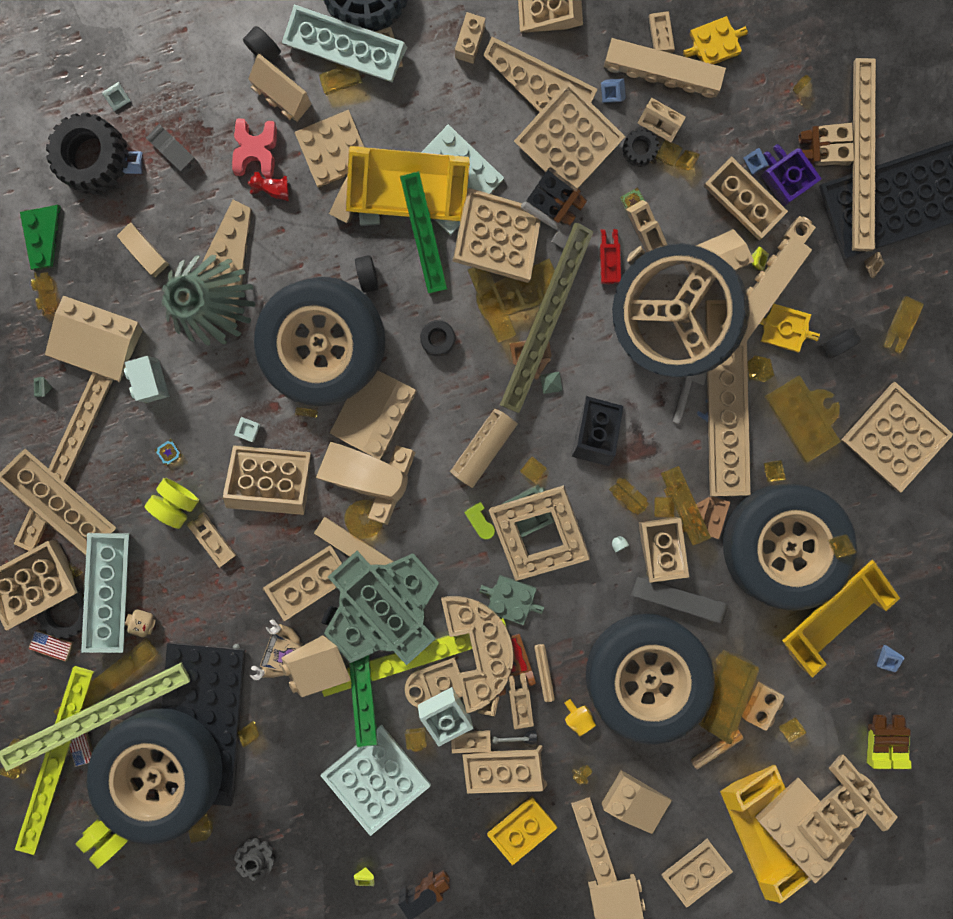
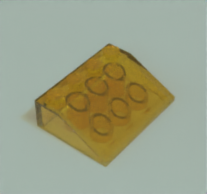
M723 649L722 654L719 653L716 660L717 668L714 672L715 688L709 710L699 725L732 745L759 667L747 658Z

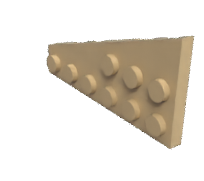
M494 37L491 38L484 53V57L539 113L568 81L591 103L598 90Z
M232 200L202 262L210 255H217L216 260L201 273L226 259L233 261L229 264L230 268L211 278L240 269L244 270L247 236L252 213L251 208ZM243 275L239 276L241 280L218 287L242 285ZM220 315V316H222V317H224V318H226V319H228V320H230V321L236 323V320H235V319H232V318H229V317Z

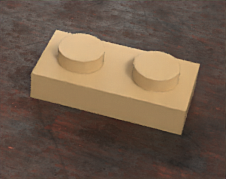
M490 730L468 731L452 739V753L491 752Z

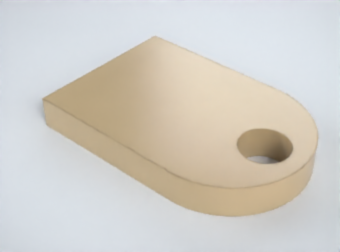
M455 656L418 669L410 674L405 684V694L413 706L418 708V705L451 687L458 697L463 696L458 677L460 670ZM418 687L421 690V694L414 697L410 694V689Z

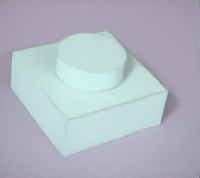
M359 212L361 226L380 225L379 214Z
M241 417L234 435L254 442L261 424Z

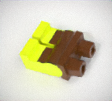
M874 715L872 724H868L867 763L873 769H891V767L893 769H911V760H909L910 729L906 727L905 717L903 715H892V724H887V717L885 715Z

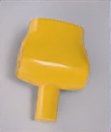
M571 699L564 702L571 712L565 718V721L579 736L596 726L592 714L586 705L576 708Z

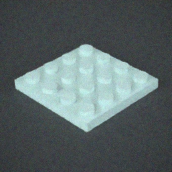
M447 125L421 152L469 157L470 166L467 189L471 188L491 194L504 181V177L450 125ZM434 219L450 236L460 226V221Z
M382 724L376 728L377 746L357 748V745H355L321 774L324 781L370 836L431 786V783Z

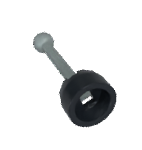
M529 731L524 737L491 738V743L494 745L498 742L524 741L529 747H538L537 731Z

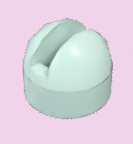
M621 536L614 538L612 541L615 553L629 546L627 540Z

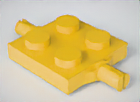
M725 16L690 30L689 34L693 41V47L683 50V55L686 58L697 55L702 62L713 65L741 54L742 50L738 43V38L748 35V30H746V26L734 30L728 17Z
M773 304L768 316L759 323L763 325V334L760 342L797 353L800 352L802 343L806 338L818 341L820 334L809 331L811 314L778 304Z

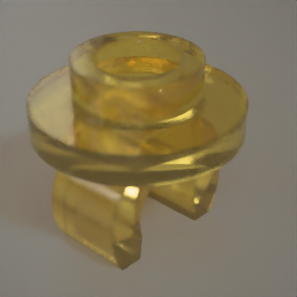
M583 765L579 770H572V778L579 785L582 783L587 785L588 780L586 778L593 771L588 765Z

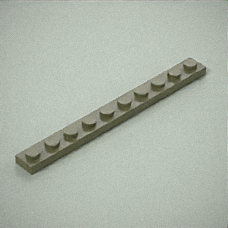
M574 223L500 403V406L515 413H520L594 231L579 223Z

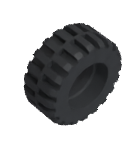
M82 112L81 116L78 113L71 114V118H63L60 125L56 124L53 129L55 131L53 134H49L48 140H50V143L46 144V151L49 153V155H46V159L51 164L49 168L60 181L81 193L87 194L90 192L98 194L99 190L105 192L109 190L110 185L114 187L118 183L116 180L119 177L122 178L125 174L123 167L127 168L128 162L126 158L129 157V151L126 149L127 143L122 138V134L96 114L91 115L86 112ZM98 138L101 144V153L98 160L91 167L78 170L75 165V154L78 147L88 139Z

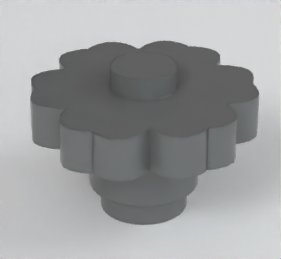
M258 838L246 840L244 846H239L234 857L235 862L238 863L236 870L242 877L249 875V878L253 881L262 879L265 873L271 872L275 862V858L272 856L273 848L266 841L260 843Z

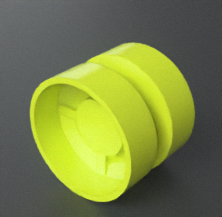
M163 478L156 488L162 497L152 495L144 507L160 522L180 529L188 518L181 509L192 512L199 499L177 482Z
M99 819L82 833L84 836L75 843L83 853H86L93 847L96 849L89 860L97 869L129 841L115 833L112 835L110 833L111 830Z

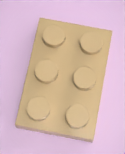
M707 838L662 873V877L687 908L733 871Z

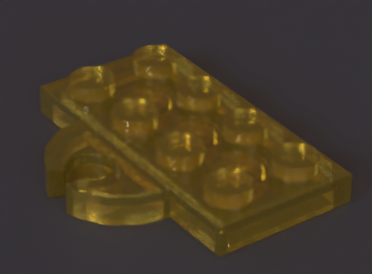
M799 375L767 394L765 398L804 461L809 462L841 442L831 427V424L836 421L839 415L840 405L839 402H835L830 409H826L823 406L824 399L832 398L834 394L825 389L809 391Z

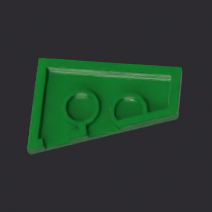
M60 205L20 212L30 269L33 271L53 267L56 246L54 242L56 231H58L57 219L58 213H60Z

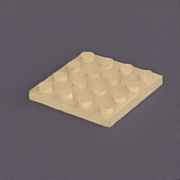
M568 81L514 142L545 172L549 167H552L561 177L576 188H579L622 142L625 136Z
M468 188L453 262L528 283L531 279L541 220L521 209L522 203Z
M893 382L841 441L897 492L901 493L953 436V433L896 382Z

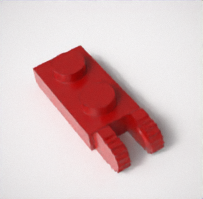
M605 229L600 230L601 284H619L621 280L618 229H613V244H606L607 233Z

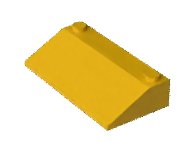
M350 146L346 211L409 217L400 176L419 171L430 219L461 221L463 206L467 196L469 157Z
M871 560L834 597L823 603L782 642L796 663L813 678L827 665L818 654L827 644L873 603L887 611L900 597L877 564Z
M772 765L733 782L721 790L720 793L765 900L782 903L811 881V879L755 817L786 789L776 765Z

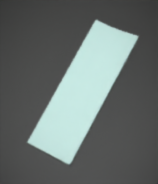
M295 4L282 40V44L389 82H393L399 64L407 50L406 44L402 41Z
M87 533L81 652L123 653L130 533Z

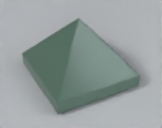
M559 372L540 375L543 394L562 391Z
M45 377L34 378V397H44L53 387Z

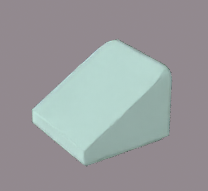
M119 82L102 92L114 111L131 101Z

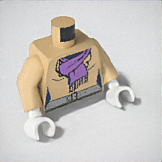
M275 620L269 621L274 627H266L271 637L260 664L262 669L252 666L251 669L257 671L256 675H250L252 679L259 680L261 677L275 678L285 675L281 667L283 665L281 657L303 646L293 628L282 624L278 625Z

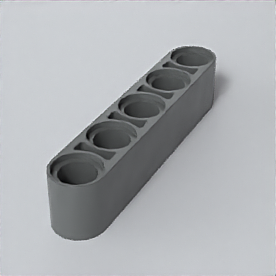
M637 576L631 594L644 600L722 624L728 608L726 603L659 582L650 583L649 579Z

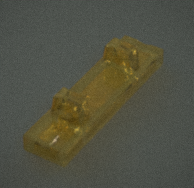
M677 466L662 472L661 476L667 487L664 489L666 497L671 496L683 523V532H687L692 546L710 539L711 536L680 467Z

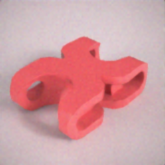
M238 118L235 124L234 137L241 147L236 148L233 152L232 170L234 175L243 176L247 164L251 161L261 162V172L265 178H272L274 175L275 159L269 150L274 149L277 143V126L275 121H267L263 132L258 136L249 135V126L245 119Z

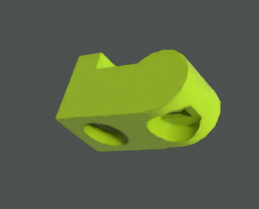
M480 501L464 511L478 535L482 539H490L493 537L495 529L483 516L481 511L485 507Z

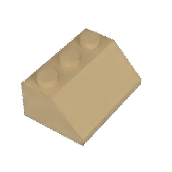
M259 54L256 57L248 78L252 85L250 88L259 96L261 93L266 96V101L272 107L278 106L282 110L281 113L288 120L292 118L298 122L311 106L306 91L262 55Z
M734 229L697 245L720 256L735 271L754 262L747 244ZM685 264L689 276L696 267L695 264ZM700 280L694 282L695 289L702 286Z

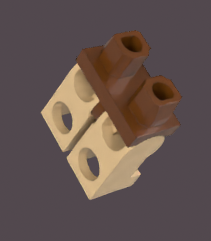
M852 123L812 126L810 130L802 131L798 134L799 144L809 145V150H802L812 166H849L854 161L853 143H851L853 141Z

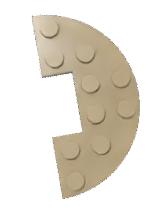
M441 597L449 636L453 637L467 633L470 635L477 669L458 673L466 713H470L489 704L505 687L513 665L512 642L503 621L488 606L467 597Z

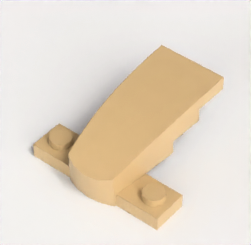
M330 442L316 478L360 494L376 497L368 518L388 525L396 502L401 499L408 483L407 474L416 452L396 445L390 463L387 464L360 451Z
M844 754L838 756L829 767L842 784L824 797L797 825V828L823 859L829 858L838 844L844 843L851 831L859 827L866 814L872 818L882 831L888 830L897 819L894 812L882 800L875 785L866 776L860 774Z

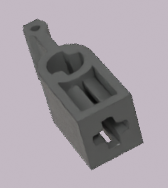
M160 124L146 137L184 175L198 163Z

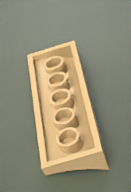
M26 449L0 472V483L84 556H86L87 533H112L116 529L113 524Z

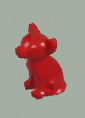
M254 172V176L248 182L251 188L250 194H257L263 190L273 198L289 201L287 176H284L282 179H263L259 172Z

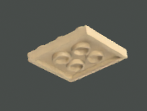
M349 110L295 132L318 188L348 176L350 146L364 147Z

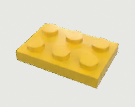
M531 796L490 830L487 836L513 866L558 827L535 798Z

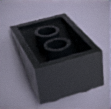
M586 396L571 457L610 466L616 455L624 406Z

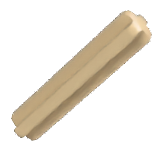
M544 644L535 645V653L544 701L551 702L555 698Z
M738 729L691 759V763L696 769L701 768L743 740V735Z

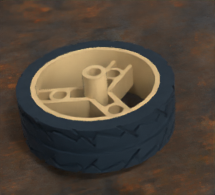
M683 243L658 247L637 259L622 276L616 289L612 306L614 329L618 341L625 352L641 367L653 373L671 377L700 375L724 363L739 347L746 333L750 315L747 292L742 279L735 269L714 252L700 246ZM680 264L696 265L675 300H639L646 284L660 271ZM717 277L726 294L728 315L720 337L711 347L695 315V310ZM700 280L702 287L700 290L695 291L693 284L695 281ZM689 292L695 294L691 304L682 302ZM653 305L655 312L652 316H649L647 309ZM662 306H666L665 312L668 317L661 316ZM637 321L673 322L691 359L672 360L652 350L642 337ZM691 321L693 328L686 332L681 322L688 323ZM693 333H697L699 336V340L695 344L690 341V336Z

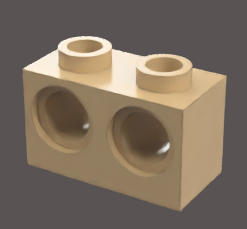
M466 13L455 47L456 59L474 64L485 30L486 18Z
M651 98L638 124L672 142L686 117Z
M758 682L741 716L746 721L767 731L774 724V716L777 710L782 708L785 696L769 686ZM772 694V700L766 703V696ZM759 712H764L763 718L756 720V715Z

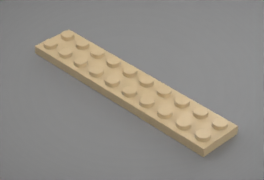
M727 300L705 301L706 337L711 347L720 337L719 334L722 331L720 327L727 319ZM746 341L744 346L737 348L724 363L707 372L710 496L751 495Z

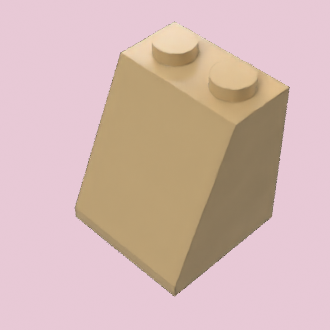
M323 635L281 657L283 662L282 670L291 680L289 686L293 693L297 692L301 697L351 680L337 646Z

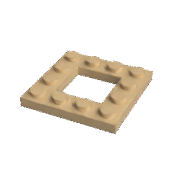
M564 485L489 509L515 581L590 560L588 549ZM551 512L563 545L528 555L516 522Z

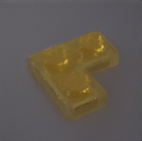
M337 63L336 69L319 74L326 96L363 83L358 70Z

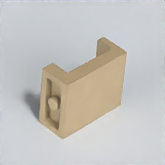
M634 874L630 875V879L597 885L596 881L588 882L595 919H644L642 912L646 911L644 900L639 897V892H642L640 880H636Z

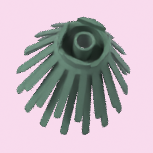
M197 255L192 259L185 271V260H182L179 263L175 277H173V271L171 270L168 274V283L166 286L163 284L162 290L165 294H163L161 303L162 307L165 305L167 308L166 320L169 322L170 315L173 317L175 331L178 334L181 331V322L190 341L194 342V337L187 323L205 345L210 346V340L198 324L221 344H226L225 334L210 322L235 336H240L241 332L234 329L237 327V324L220 315L249 324L251 318L239 315L244 313V309L231 305L255 307V302L230 298L245 297L243 290H252L253 285L244 284L218 287L241 280L239 276L246 273L243 269L211 278L229 269V264L233 262L231 259H226L201 273L216 260L217 255H210L190 273L200 259V255Z

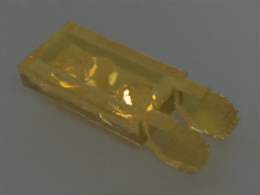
M907 296L902 299L888 330L889 334L884 347L890 348L897 336L900 339L895 352H902L923 308V303Z

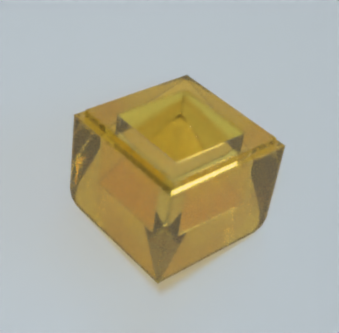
M755 355L747 362L750 379L766 382L774 376L771 359Z

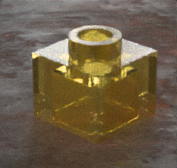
M426 727L406 729L407 750L411 749L413 752H417L426 748Z
M204 815L189 830L191 843L205 841L211 835L213 826L212 822L208 820V815Z

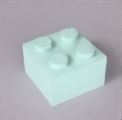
M145 356L125 362L126 368H124L126 378L130 380V394L133 399L135 398V401L148 403L170 397L159 359Z
M452 687L418 705L420 720L438 747L473 729L471 716L469 713H466L464 704Z

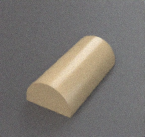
M732 156L703 185L758 240H761L788 212Z
M494 409L450 472L473 488L518 423L505 413Z

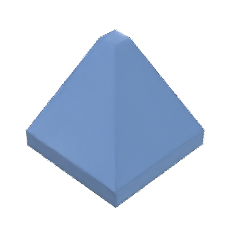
M884 645L877 667L896 673L904 657Z

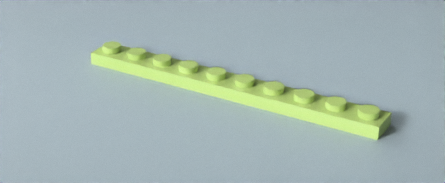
M179 663L1 750L0 761L6 771L13 769L190 682L191 679L183 664Z

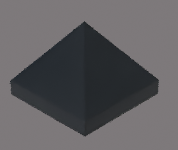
M329 605L324 612L321 623L329 625L338 607Z

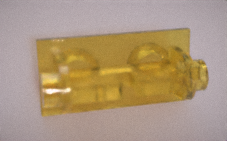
M35 272L34 279H30L32 290L37 291L38 298H35L37 310L41 309L42 315L45 314L47 309L49 312H56L58 304L55 293H46V291L54 290L51 276L44 272L40 273V277H37Z
M620 477L615 482L616 484L609 488L613 496L627 505L628 510L636 515L645 511L649 505L648 499L638 490L634 494L631 493L635 487L625 478L622 479Z

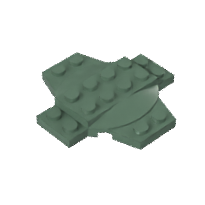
M357 550L328 576L331 582L340 590V606L324 634L337 646L338 650L350 663L377 650L394 651L408 665L436 639L425 627L423 621L424 608L439 582L413 553L387 565H370Z

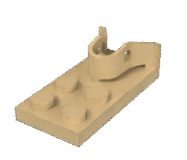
M330 545L262 589L284 622L337 588L328 576L342 562Z
M539 745L536 750L464 753L463 763L467 793L543 791L547 786V781L543 779L540 754L543 746Z

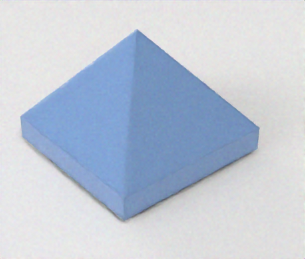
M760 148L744 157L752 175L768 166Z

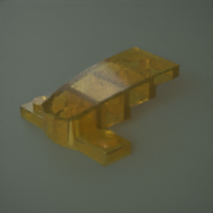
M550 258L533 266L531 279L528 283L510 277L495 283L491 272L474 267L468 269L477 292L478 309L482 316L490 322L498 343L517 335L510 320V315L541 305L555 272Z

